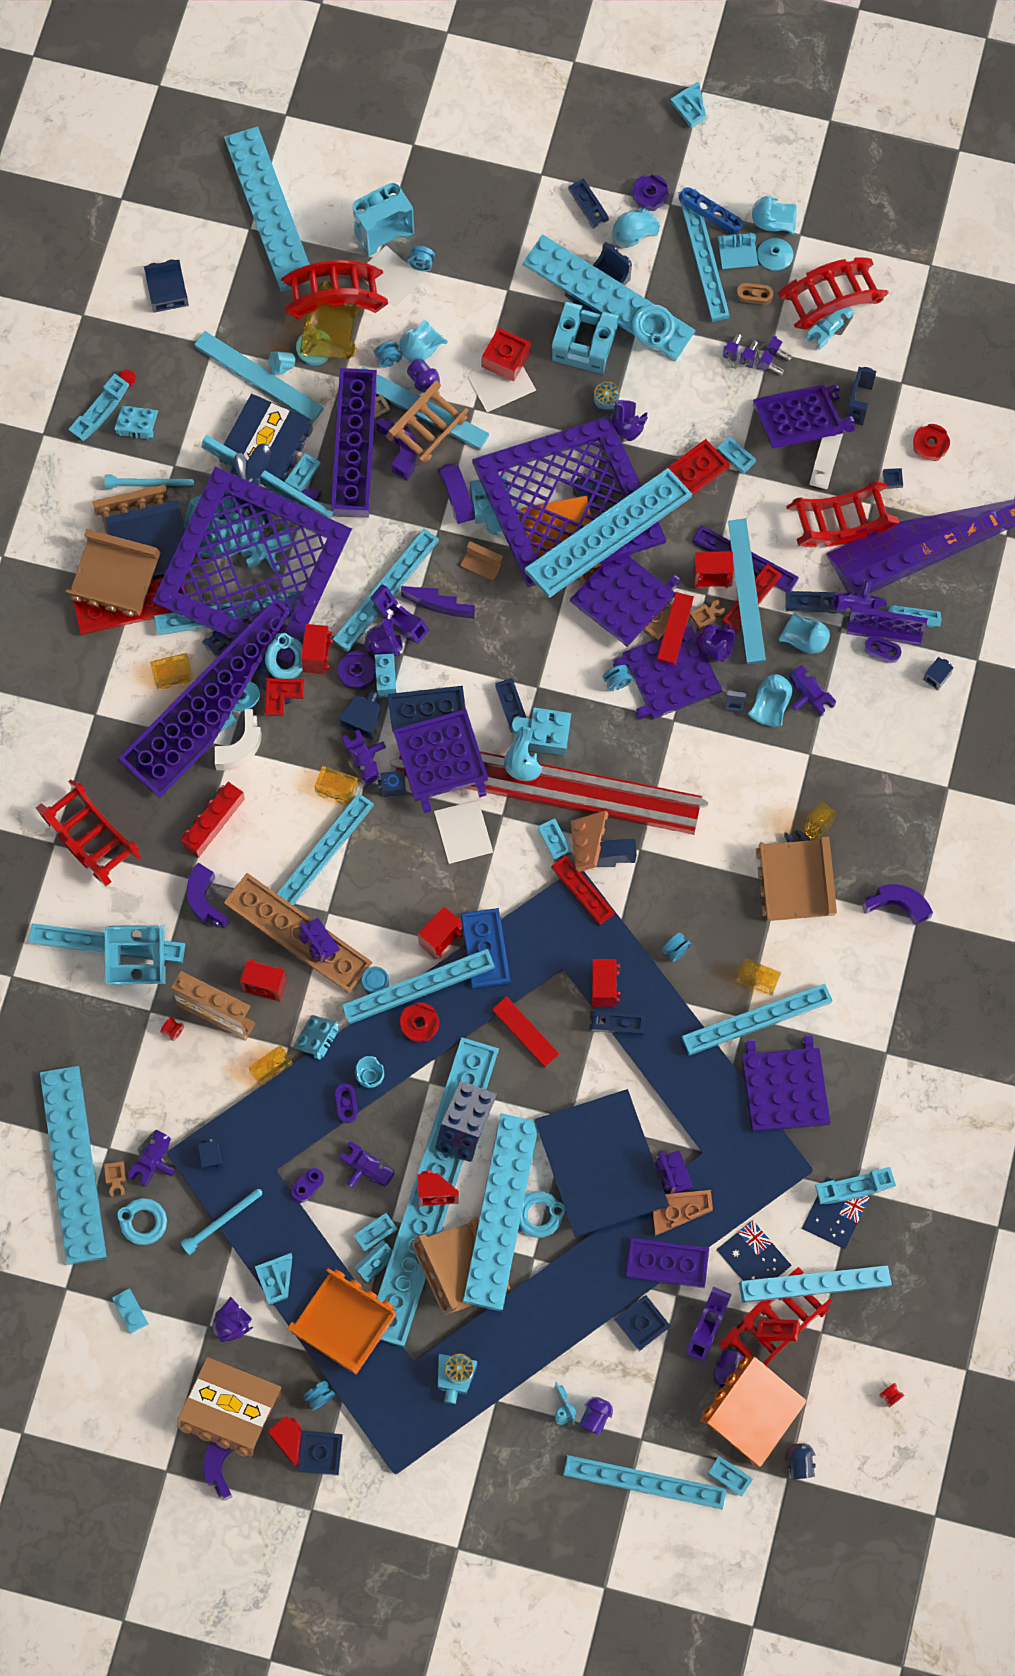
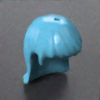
M772 196L761 197L754 203L752 219L757 227L767 231H787L790 235L794 234L797 216V206L795 203L781 204L775 202L779 200Z
M645 208L625 212L617 218L613 225L612 239L622 248L635 246L647 235H658L659 221Z
M423 320L416 330L412 328L402 335L399 346L402 355L410 362H414L417 359H428L440 345L447 344L448 341L439 332H436L429 322Z
M794 612L779 637V642L790 643L808 654H817L822 652L828 645L830 631L822 622L804 619Z
M777 674L767 676L758 688L755 704L748 715L762 725L772 728L782 726L783 713L792 695V686L789 681Z
M520 727L516 734H514L513 744L504 757V765L507 773L513 778L521 781H532L540 775L542 766L537 762L536 753H534L533 757L528 753V745L533 730L526 727Z

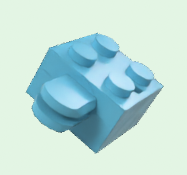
M480 480L470 481V494L475 523H486L487 530L492 535L501 534L503 531ZM504 484V487L507 491L509 487L508 485Z
M533 708L531 719L516 717L512 722L511 731L513 734H516L520 727L533 730L528 751L564 756L567 748L571 713Z

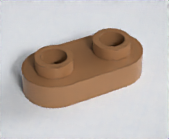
M743 283L737 289V297L744 303L767 305L773 299V290L767 285Z

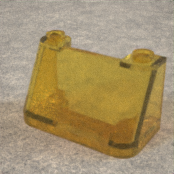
M325 280L318 286V291L332 289L331 283ZM346 303L345 306L334 307L323 305L318 307V310L305 315L300 353L306 356L348 360L354 357L357 351L355 342L351 341L354 317L357 313L360 314L363 308L355 307V304Z

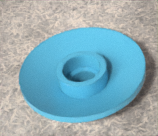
M770 238L759 246L757 258L765 269L781 271L791 264L793 250L786 241L779 238Z
M249 681L232 711H245V709H250L258 702L260 691L256 684Z

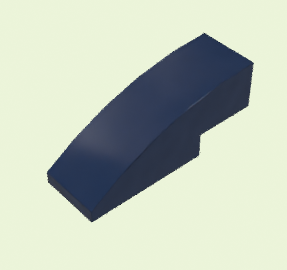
M636 839L600 842L601 849L597 867H615L616 863L636 862Z

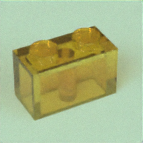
M187 653L150 662L157 689H168L172 685H184L194 680Z
M322 766L314 786L315 792L322 798H333L339 804H350L359 786V780L356 777Z
M821 801L807 817L804 827L805 833L812 839L820 840L833 826L837 813Z
M745 958L736 982L773 996L781 972Z
M280 1045L249 1066L248 1069L259 1087H261L290 1067L292 1060Z

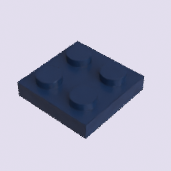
M647 1295L643 1296L614 1319L639 1352L671 1327Z
M302 1431L298 1472L339 1476L343 1434Z

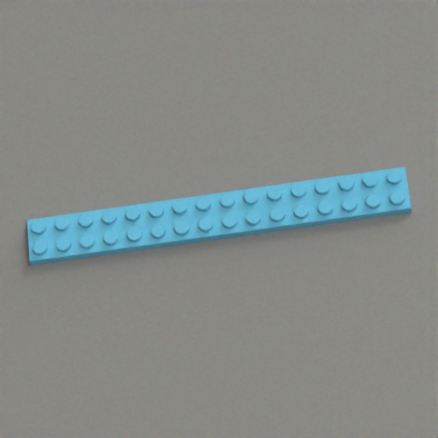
M461 1038L418 1174H421L422 1171L430 1170L433 1173H438L452 1186H456L464 1160L435 1149L440 1126L460 1081L485 1090L487 1089L499 1048ZM417 1177L377 1297L381 1302L386 1300L394 1306L393 1310L397 1314L380 1340L400 1347L405 1346L426 1281V1276L411 1243L420 1235L426 1234L429 1237L441 1233L449 1205L419 1207Z

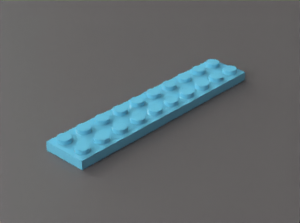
M257 126L225 136L226 146L281 292L291 289L289 285L281 281V278L291 271L310 264L260 130Z
M543 234L522 264L602 315L604 311L619 315L618 325L633 335L632 319L635 313L643 306L655 305ZM650 315L644 319L643 329L650 335L660 334L664 329V322L660 317ZM673 316L675 331L671 339L663 344L658 351L676 361L696 330ZM657 338L653 339L656 343L660 342Z
M667 468L527 566L525 573L550 598L692 497V493Z
M74 1066L40 1072L67 1265L106 1259L107 1254L80 1067Z
M503 1113L500 1114L462 1303L500 1312L503 1310L538 1132L535 1121Z

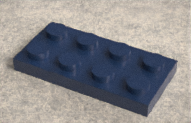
M463 686L388 694L392 732L394 729L466 709Z

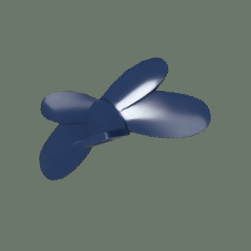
M265 443L259 444L250 455L248 461L242 453L235 455L234 464L238 477L260 486L259 477L264 472L271 455L269 445ZM236 498L238 506L247 503L243 500ZM252 505L256 514L265 511ZM250 506L240 509L241 514L247 508L250 514L253 515ZM267 513L257 517L260 525L268 524Z

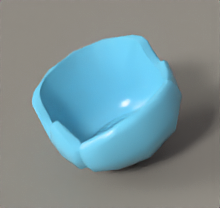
M365 1056L359 1059L356 1064L355 1078L363 1087L375 1088L381 1084L384 1078V1067L377 1061L376 1057Z

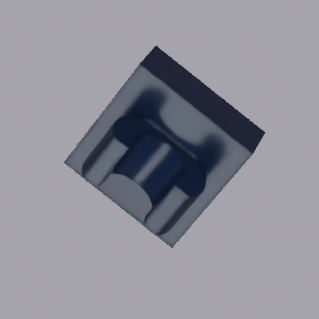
M902 468L883 469V482L888 486L886 489L903 488Z
M727 691L725 710L744 712L746 693H743V691Z

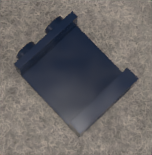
M170 259L163 263H150L144 266L153 313L189 306L179 259Z
M858 367L846 417L851 416L854 418V424L862 426L868 403L854 399L858 387L872 390L877 371L870 367Z

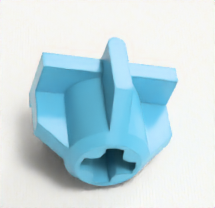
M270 352L268 364L272 367L271 373L284 374L289 369H292L295 365L293 353Z

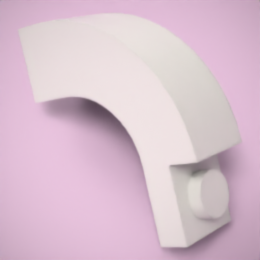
M843 434L822 438L809 485L828 489Z
M245 709V732L243 737L233 745L215 746L216 771L240 767L247 763L257 752L262 733L261 728L257 727V716L253 715L252 709Z

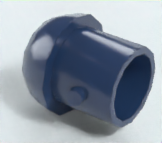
M793 1444L787 1448L785 1460H789L787 1470L790 1471L791 1480L815 1477L814 1468H816V1463H813L812 1456H816L809 1444Z

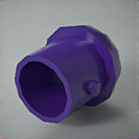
M423 359L415 360L407 369V375L415 383V389L422 393H425L435 381L440 383L438 371L430 368Z
M733 1351L722 1352L720 1361H717L718 1368L714 1369L713 1372L714 1381L718 1386L722 1388L725 1386L726 1379L735 1372L738 1362L744 1357L743 1355Z
M591 1397L584 1404L587 1408L579 1426L597 1435H601L608 1417L612 1418L613 1407L607 1400L600 1397Z

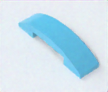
M114 373L103 387L104 391L83 416L77 418L68 430L83 441L87 439L112 413L125 394L129 383Z
M887 1167L871 1171L870 1174L816 1184L815 1188L820 1204H830L872 1195L896 1186L891 1168Z

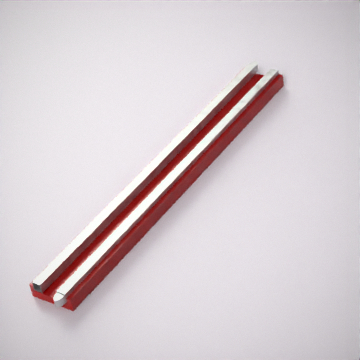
M480 751L488 776V781H485L484 785L489 794L588 814L607 811L609 814L608 818L695 835L700 808H706L709 804L700 795L541 763L538 764L542 766V771L536 779L521 781L507 773L504 765L505 756ZM401 755L398 760H390V766L396 768V771H404V776L407 777ZM476 784L464 787V789L477 791Z

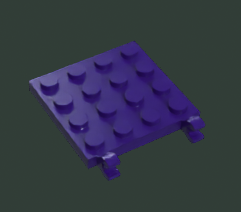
M823 384L753 399V406L771 448H780L791 444L843 434L844 430L846 432L855 431L853 425L855 423L854 418L850 416L840 420L831 399H840L839 393L836 392L840 391L839 386L834 384L825 387Z
M631 555L604 563L570 598V602L626 647L636 639L675 597L673 590L679 585L680 578L673 575L665 585L630 557Z
M692 625L685 629L676 665L657 661L663 636L659 641L655 639L624 651L622 654L624 658L620 657L613 660V667L620 665L628 666L646 706L636 709L638 720L649 715L654 720L722 692V688L706 655L698 646L697 636Z
M466 709L393 730L414 800H421L424 813L432 811L429 797L476 784L479 798L487 796L484 782L488 781V776Z
M812 1034L804 1035V1049L756 1053L755 1039H749L745 1043L747 1054L742 1055L741 1058L752 1132L830 1125L831 1121L820 1049L813 1047Z

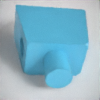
M439 1354L438 1389L446 1391L445 1403L456 1404L457 1394H467L472 1378L467 1383L460 1385L449 1381L446 1376L445 1366L451 1356ZM471 1360L473 1363L474 1375L477 1367V1361Z

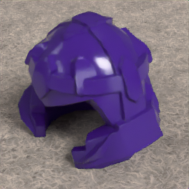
M383 619L367 632L364 646L374 656L394 654V656L399 657L403 645L401 636L394 634L392 626L394 622L392 620Z
M727 623L721 627L712 624L705 626L701 633L697 635L700 650L706 656L710 655L711 658L718 662H724L725 659L730 657L735 641L734 629Z

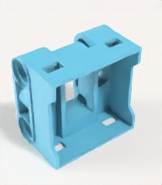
M389 183L354 201L355 235L368 256L377 253L378 247L400 236L407 238L414 234L413 207L398 184Z
M566 301L552 343V361L603 374L617 332L619 315L604 311L602 315L582 310V305ZM581 321L597 325L591 341V349L588 346L574 343ZM565 326H570V327H572V328H571V329H565L564 327H565ZM603 335V336H606L607 338L602 339V338H600V336Z
M165 925L105 927V984H166V966H164ZM135 930H139L142 934L139 941H136L132 936ZM120 945H153V964L120 965ZM135 969H139L142 972V977L139 980L133 977Z

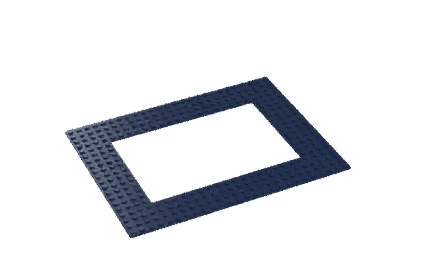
M581 871V873L584 875V877L589 881V883L595 888V890L600 894V896L606 901V903H607V904L611 907V909L615 912V910L612 908V906L609 904V902L605 899V897L602 895V893L599 891V889L595 886V884L592 882V880L589 878V876L585 873V871ZM560 879L501 919L510 984L472 989L471 979L469 978L354 1022L338 1032L335 1038L332 1039V1043L326 1041L330 1044V1047H326L328 1050L324 1058L321 1057L318 1060L313 1057V1054L308 1053L167 1152L168 1157L214 1221L256 1189L262 1190V1195L219 1227V1229L261 1288L262 1285L255 1266L290 1253L292 1254L288 1298L273 1305L288 1326L291 1322L295 1324L329 1275L326 1271L328 1268L332 1271H335V1269L339 1270L349 1282L351 1279L355 1281L302 1205L291 1198V1190L278 1173L279 1168L343 1124L338 1117L335 1095L337 1087L346 1083L354 1088L359 1113L461 1041V1038H466L495 1018L497 1015L492 1009L505 997H508L515 1004L557 973L564 971L592 1007L593 959L616 960V964L620 965V969H616V971H619V976H616V992H620V997L616 998H619V1003L615 1004V1008H593V1010L645 1014L644 1035L612 1033V1035L702 1152L698 1158L686 1166L693 1189L684 1192L711 1190L713 1211L655 1236L653 1212L596 1230L507 1294L501 1312L491 1309L485 1310L417 1360H412L403 1347L379 1340L357 1375H355L297 1337L391 1472L395 1475L399 1474L660 1284L659 1282L625 1278L630 1238L709 1248L813 1171L810 1164L783 1129L752 1132L745 1080L718 1045L693 1055H688L681 1039L682 1036L703 1029L704 1026L618 914L615 912L612 917L599 926ZM465 945L426 972L467 957ZM415 1003H425L436 1011L439 1019V1029L430 1041L413 1042L402 1033L400 1017L408 1006L415 1005ZM422 1018L414 1021L416 1027L425 1025ZM365 1056L376 1057L377 1061L384 1067V1078L381 1084L375 1088H365L355 1078L356 1064L359 1059ZM344 1092L342 1094V1097L347 1098L349 1096L348 1092ZM346 1111L344 1115L350 1117L352 1113ZM206 1139L218 1140L223 1168L203 1171L198 1144ZM439 1354L448 1356L463 1354L471 1360L477 1361V1367L467 1394H457L456 1404L445 1403L446 1391L438 1389Z

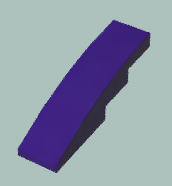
M401 586V597L419 606L455 617L475 618V605L457 604V597L439 596V588Z

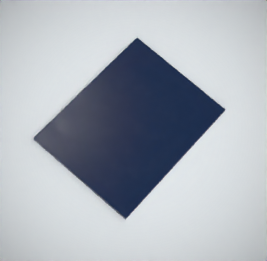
M628 1089L534 1119L574 1237L669 1207Z

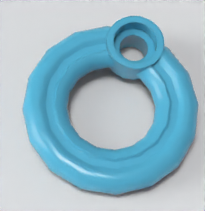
M650 304L643 306L635 313L632 319V330L640 342L654 350H658L671 339L675 331V321L672 314L666 308ZM656 315L663 320L664 329L660 334L650 335L644 331L643 321L647 316ZM657 338L660 342L656 343L653 339Z
M277 634L268 646L265 654V664L269 673L274 678L294 679L298 677L303 671L301 663L303 645L288 634ZM281 648H291L295 654L294 665L289 669H281L276 662L277 652Z
M544 1191L532 1192L526 1195L519 1224L520 1229L526 1235L534 1238H544L553 1234L559 1228L566 1213L564 1205L552 1194ZM536 1203H543L549 1207L551 1218L543 1226H535L528 1219V1210ZM560 1208L562 1211L560 1214H555V1209Z
M140 1198L133 1200L118 1211L121 1231L127 1240L134 1244H152L160 1239L166 1230V1212L159 1203L152 1199ZM140 1210H148L155 1217V1226L148 1233H139L132 1226L134 1214ZM128 1213L130 1216L128 1219H123L122 1215Z

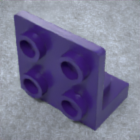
M316 918L307 925L304 922L299 924L298 937L303 944L307 943L310 948L309 953L314 960L318 959L321 963L340 951V948L319 918Z
M660 1150L656 1157L655 1165L658 1173L662 1172V1185L665 1192L669 1191V1194L693 1189L680 1150L664 1155L663 1150Z

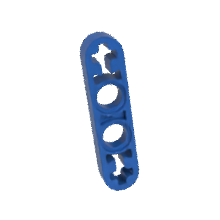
M686 187L679 194L680 203L725 231L736 234L742 228L743 221L740 217L696 190ZM699 203H704L707 209H702ZM714 213H720L723 218H717Z

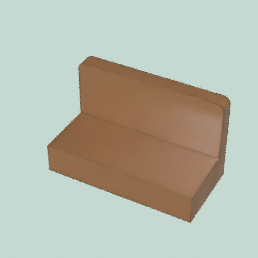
M470 541L461 567L490 581H494L503 565V556Z

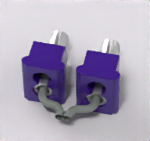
M736 334L733 342L729 340L727 345L724 346L723 357L732 364L734 369L745 366L753 368L756 354L755 349L759 343L753 341L750 348L746 347L740 355V364L735 365L734 361H736L739 342L742 338L741 335Z
M773 336L769 344L765 343L761 347L757 346L755 349L757 351L756 358L759 360L756 368L765 372L769 369L782 375L784 370L774 365L772 360L777 354L790 361L792 355L782 350L780 346L783 342L777 339V336ZM767 346L762 357L759 358L760 351L758 349H763Z

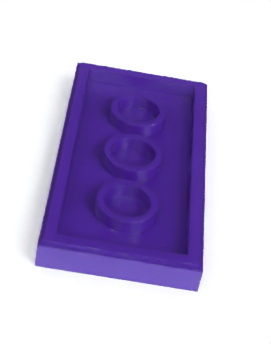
M630 1238L625 1278L705 1289L710 1248Z

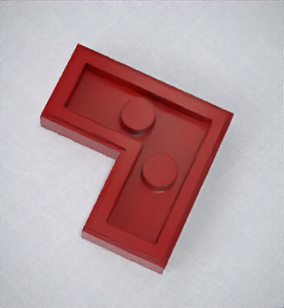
M266 678L265 716H284L285 699H304V679Z

